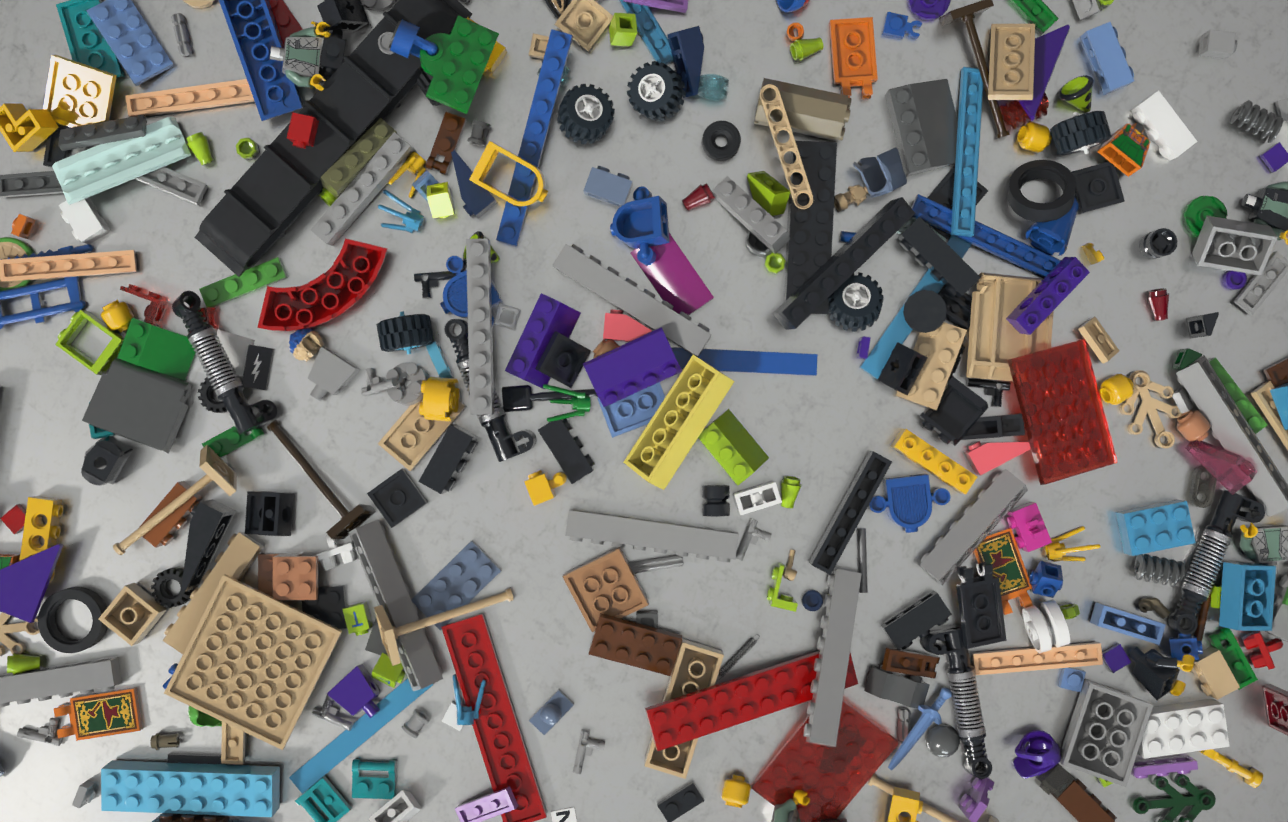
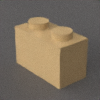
M1209 647L1203 651V654H1199V660H1195L1192 672L1197 678H1200L1202 682L1201 688L1207 696L1219 700L1240 688L1220 650Z

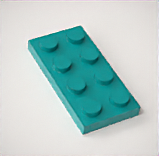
M69 0L56 4L72 60L117 75L116 78L124 76L120 62L86 11L102 3V0Z

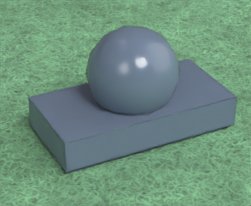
M558 689L529 721L545 735L574 706V703Z

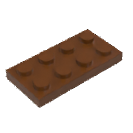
M600 613L588 654L671 676L682 642V635Z

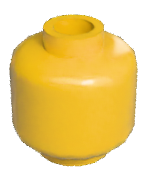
M1029 122L1022 126L1017 135V140L1022 149L1038 153L1048 147L1052 139L1047 126L1034 122Z
M117 299L102 307L104 311H102L101 317L108 329L111 331L119 330L120 333L128 329L134 315L126 302H119Z
M1115 374L1101 383L1100 395L1105 402L1112 405L1122 403L1133 394L1132 380L1122 374Z
M733 775L732 779L724 780L721 798L726 801L725 805L742 808V805L748 804L751 785L745 782V777Z

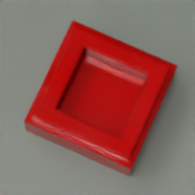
M16 504L0 519L13 534H18L24 528L26 511L20 504Z

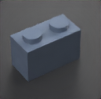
M602 166L592 167L583 190L584 194L618 207L624 205L627 202L633 182L629 180L630 177L622 173L617 175L611 174L609 169Z

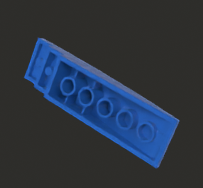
M219 0L261 121L302 109L303 105L297 86L282 72L283 61L270 59L271 46L284 48L269 0Z

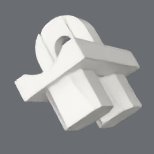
M328 534L326 539L330 550L314 555L318 556V561H321L325 571L337 567L334 557L336 554H341L344 564L356 560L352 542L340 546L338 539H331Z

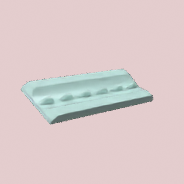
M167 117L147 125L146 136L100 144L57 161L52 167L68 204L71 205L189 157L191 153L176 118Z

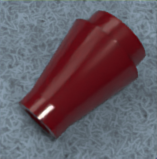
M707 183L704 185L700 184L682 202L689 211L711 203L715 196Z
M1167 289L1150 290L1147 298L1155 321L1168 319L1169 293H1167Z

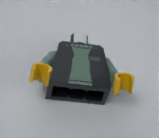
M1288 182L1270 184L1265 189L1259 190L1256 196L1246 194L1242 200V206L1251 208L1249 220L1256 224L1271 226L1278 237L1277 240L1284 239V242L1288 245Z

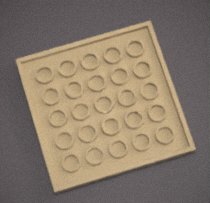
M224 574L164 694L283 750L342 630Z

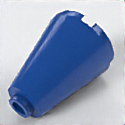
M1074 198L1070 211L1063 217L1049 222H1034L1028 228L1026 239L1030 237L1033 247L1048 255H1053L1054 252L1059 253L1058 256H1061L1065 253L1079 208L1076 198Z

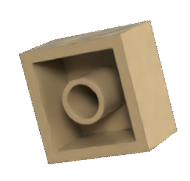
M134 582L124 586L99 617V620L129 645L133 646L145 638L166 612L167 608L161 606V603L156 602L151 595Z

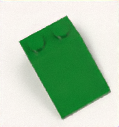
M132 318L117 358L186 381L197 351H194L195 348H192L193 345L190 344L187 336L142 319Z

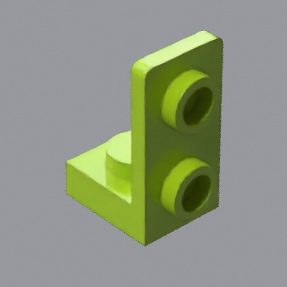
M779 562L778 567L774 566L771 579H774L773 588L769 587L767 600H770L769 604L772 607L796 612L798 603L793 600L794 597L785 594L777 597L785 566Z

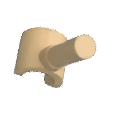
M790 550L788 563L783 571V577L790 581H793L797 574V571L792 569L795 550Z

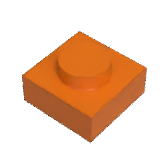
M19 214L12 223L11 234L28 239L36 220Z

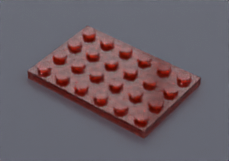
M1085 339L1008 360L1040 485H1046L1118 463Z
M844 699L836 747L806 742L804 728L806 723L809 724L810 715H808L751 785L752 790L774 806L793 799L796 790L807 792L806 797L810 798L808 805L804 806L800 803L796 805L801 822H820V819H837L899 744L897 739Z

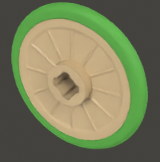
M12 237L0 238V259L3 260L9 257L14 259L16 256L21 258L25 254L28 256L32 254L31 249L19 239ZM0 280V291L24 287L31 280L1 282Z

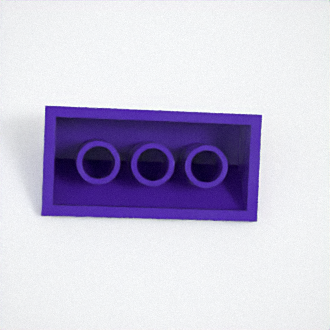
M541 293L505 371L540 388H543L544 384L548 385L551 377L535 368L553 333L556 331L570 338L581 312Z
M662 327L583 363L595 392L604 407L682 372Z

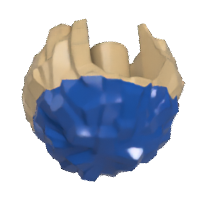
M310 328L298 329L290 335V352L298 360L309 361L324 345L319 333Z

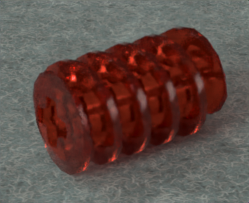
M1046 93L1037 110L1036 120L1040 117L1039 112L1043 116L1047 115L1049 101ZM1018 100L1008 102L1006 106H1000L1003 121L1011 129L1016 128L1015 122L1023 126L1024 118L1028 123L1031 122Z

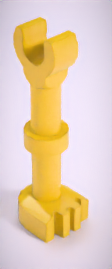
M1213 749L1199 751L1224 765L1228 771L1236 772L1245 777L1244 782L1254 788L1258 787L1263 780V773L1255 768L1248 770L1239 765V762L1235 759H1229Z

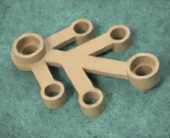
M1137 370L1132 372L1129 378L1133 382V394L1125 403L1120 405V412L1123 415L1133 414L1135 410L1134 403L1139 394L1142 402L1134 422L1128 425L1129 433L1138 435L1143 431L1142 425L1148 413L1156 432V445L1160 448L1172 447L1175 437L1171 432L1165 431L1156 409L1167 413L1170 418H1179L1182 413H1180L1177 406H1171L1152 398L1148 389L1159 393V396L1163 399H1169L1174 393L1173 388L1150 381V377L1145 371ZM1137 377L1141 379L1140 385H1137L1135 382ZM1164 389L1169 390L1168 396L1163 394ZM1126 405L1130 407V411L1128 413L1124 411V407ZM1173 408H1176L1177 414L1175 416L1172 415ZM1135 424L1138 426L1137 432H1134L1132 429ZM1165 436L1166 441L1162 444L1160 438Z
M2 612L0 614V642L9 648L12 654H23L26 651V645L23 642L14 641L5 633L26 631L30 635H36L40 633L39 628H35V621L33 623L23 622L4 625L11 615ZM0 644L1 657L5 653V648L3 645ZM16 645L20 646V652L16 651Z

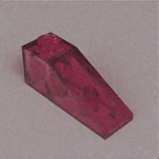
M1190 441L1185 447L1232 495L1251 482L1257 473L1254 465L1242 456L1207 442Z

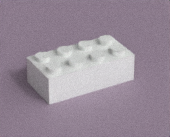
M1215 699L1153 707L1137 754L1146 759L1230 747L1224 704Z

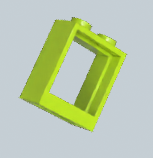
M80 310L71 317V323L67 329L60 332L58 335L59 340L55 345L96 375L106 374L114 359L118 357L125 337L116 331L108 329L103 321L89 311ZM88 321L112 337V340L96 362L71 345Z

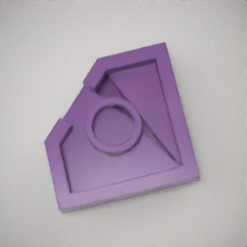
M976 777L972 782V788L969 793L964 794L960 800L959 808L971 822H977L988 806L990 799L987 798V792L993 789L995 783L990 777L985 779Z

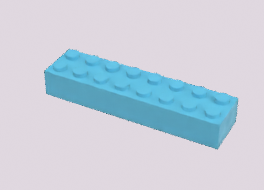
M111 760L101 769V811L273 817L280 808L279 766Z

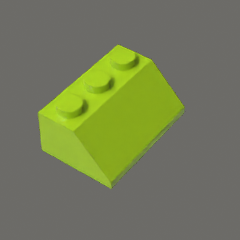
M729 409L703 429L698 437L737 486L769 459L767 454Z

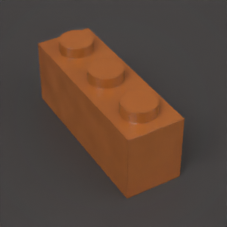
M185 481L177 482L141 526L191 486ZM197 492L142 537L155 548L168 545L174 538L172 534L177 529L180 530L187 523L188 520L186 518L191 513L193 507L197 503L199 504L204 497Z

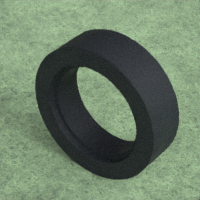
M1033 160L1024 163L1010 177L1008 189L1009 205L1017 215L1029 221L1049 222L1057 220L1067 214L1073 206L1076 191L1075 177L1067 167L1055 161ZM1047 179L1057 183L1061 187L1063 194L1053 202L1036 203L1025 198L1020 189L1030 180Z
M71 587L52 594L42 604L38 615V628L42 638L51 648L63 653H77L96 645L104 637L108 629L99 620V617L107 609L106 603L96 592L84 587ZM74 599L84 603L92 614L91 630L81 640L68 639L57 629L55 623L56 611L66 600Z

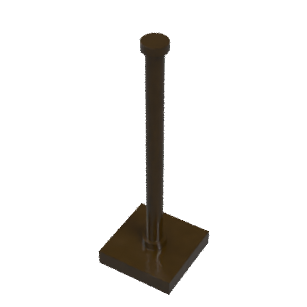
M981 0L949 11L940 17L942 26L962 20V23L965 22L988 98L989 71L973 19H975V15L983 13L993 7L994 4L992 0ZM988 100L998 132L996 134L997 139L1010 135L1009 130L1006 131L998 101Z
M277 420L271 422L267 429L276 435L342 517L326 533L331 539H345L349 535L348 532L359 527L376 511L371 505L359 504L349 512L279 427L280 423Z

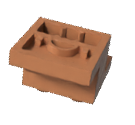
M303 553L258 554V590L277 600H317L318 556H303Z

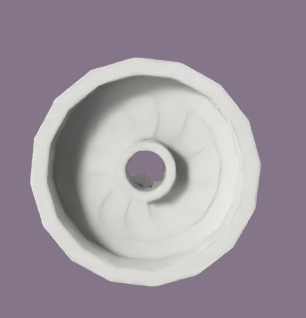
M1052 599L1042 602L1040 609L1035 605L1022 609L1026 631L1032 645L1039 654L1051 650L1052 643L1057 648L1070 644L1068 626L1056 601Z

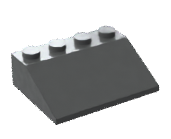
M941 79L913 83L889 89L885 94L906 177L955 165L958 119L948 80Z

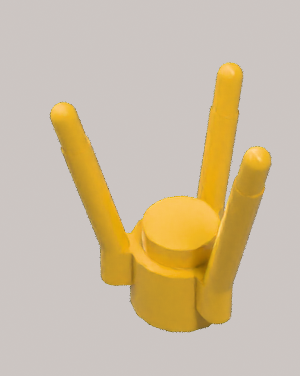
M413 151L388 183L390 185L393 184L406 170L412 174L418 172L415 178L416 181L426 171L423 167L426 161ZM413 186L408 195L410 198H412L416 190Z
M1082 526L1057 538H1051L1052 543L1045 545V551L1048 560H1053V562L1085 561V557L1065 555L1070 552L1098 549L1101 546L1100 544L1065 548L1064 543H1059L1085 530V527Z

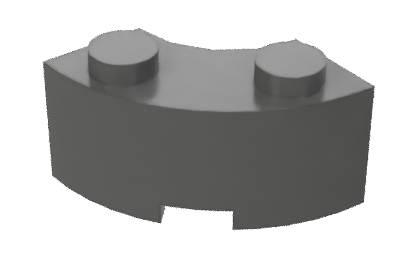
M882 665L880 668L871 666L864 691L882 699L894 701L911 708H918L919 705H924L930 684L922 682L923 678L920 676H906L882 669Z

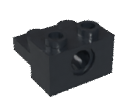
M247 491L245 534L291 536L294 493Z

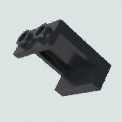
M952 377L948 381L949 387L944 391L937 411L929 409L925 414L922 412L920 418L923 421L921 424L930 432L935 430L939 434L938 438L947 445L951 443L956 446L989 407L984 399L955 377Z

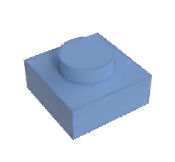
M426 170L412 186L428 201L427 186L438 184L439 182Z
M1071 667L1062 668L1058 686L1081 692L1086 672Z

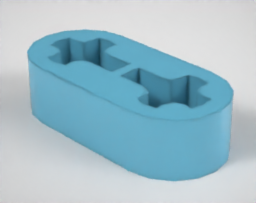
M437 341L426 345L439 377L452 378V372Z

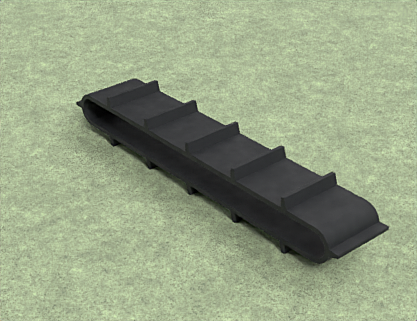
M399 0L389 12L385 11L383 19L351 55L344 56L343 59L345 61L323 85V91L318 90L310 100L304 101L305 106L298 114L312 116L319 121L314 146H306V149L293 146V142L287 139L289 123L270 145L263 147L265 151L231 189L224 191L226 195L204 218L199 227V232L194 238L238 277L245 270L253 267L280 237L286 235L284 232L312 200L322 193L324 187L322 186L321 176L380 118L385 120L394 108L400 107L402 99L417 84V79L424 70L421 67L420 58L410 54L409 58H406L396 53H383L378 46L380 35L385 32L394 33L398 22L402 19L419 26L418 36L424 40L437 33L450 35L458 15L465 19L472 16V13L458 0Z

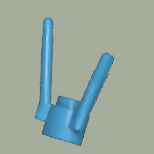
M383 190L384 194L410 212L403 214L383 205H378L379 209L402 218L403 224L406 225L382 223L381 226L404 230L413 233L414 230L418 232L424 216L420 215L421 211L412 208L389 191Z
M453 675L457 725H473L474 719H479V708L486 684L485 680L481 682L474 711H472L471 706L462 707L457 676Z

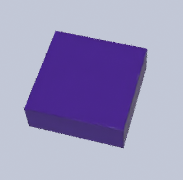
M1280 142L1260 155V158L1271 173L1288 163V153Z
M863 336L859 338L856 354L858 359L868 358L871 337Z
M1119 643L1102 652V658L1112 673L1131 663Z

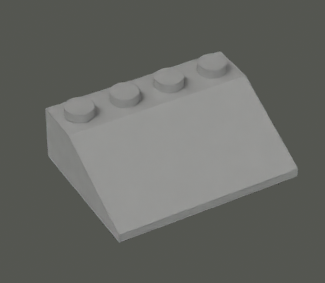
M1084 679L1082 691L1079 694L1060 751L1062 754L1060 763L1069 768L1126 787L1153 704Z

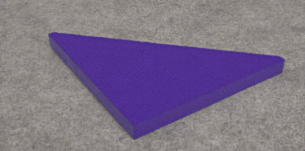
M1069 24L1035 38L1033 100H1018L1031 121L1036 117L1046 87L1055 69L1056 62L1069 33Z
M57 544L0 570V612L29 623L35 621L63 544Z

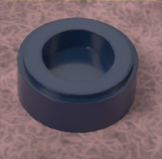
M809 589L803 593L801 603L808 611H817L823 605V597L817 590Z

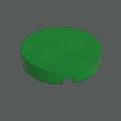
M1199 196L1191 200L1183 213V223L1187 231L1193 236L1199 237L1206 216L1227 219L1226 216L1228 214L1224 203L1213 196Z

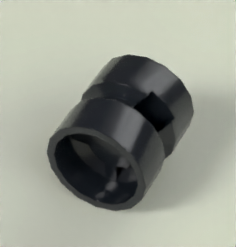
M1166 228L1149 232L1140 240V251L1148 259H1157L1170 255L1177 247V236L1173 231Z
M703 485L702 498L705 499V502L702 504V516H730V504L726 502V499L730 498V486Z

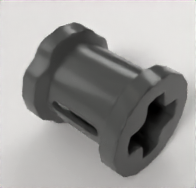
M473 120V129L468 142L486 146L487 130L490 129L491 125Z

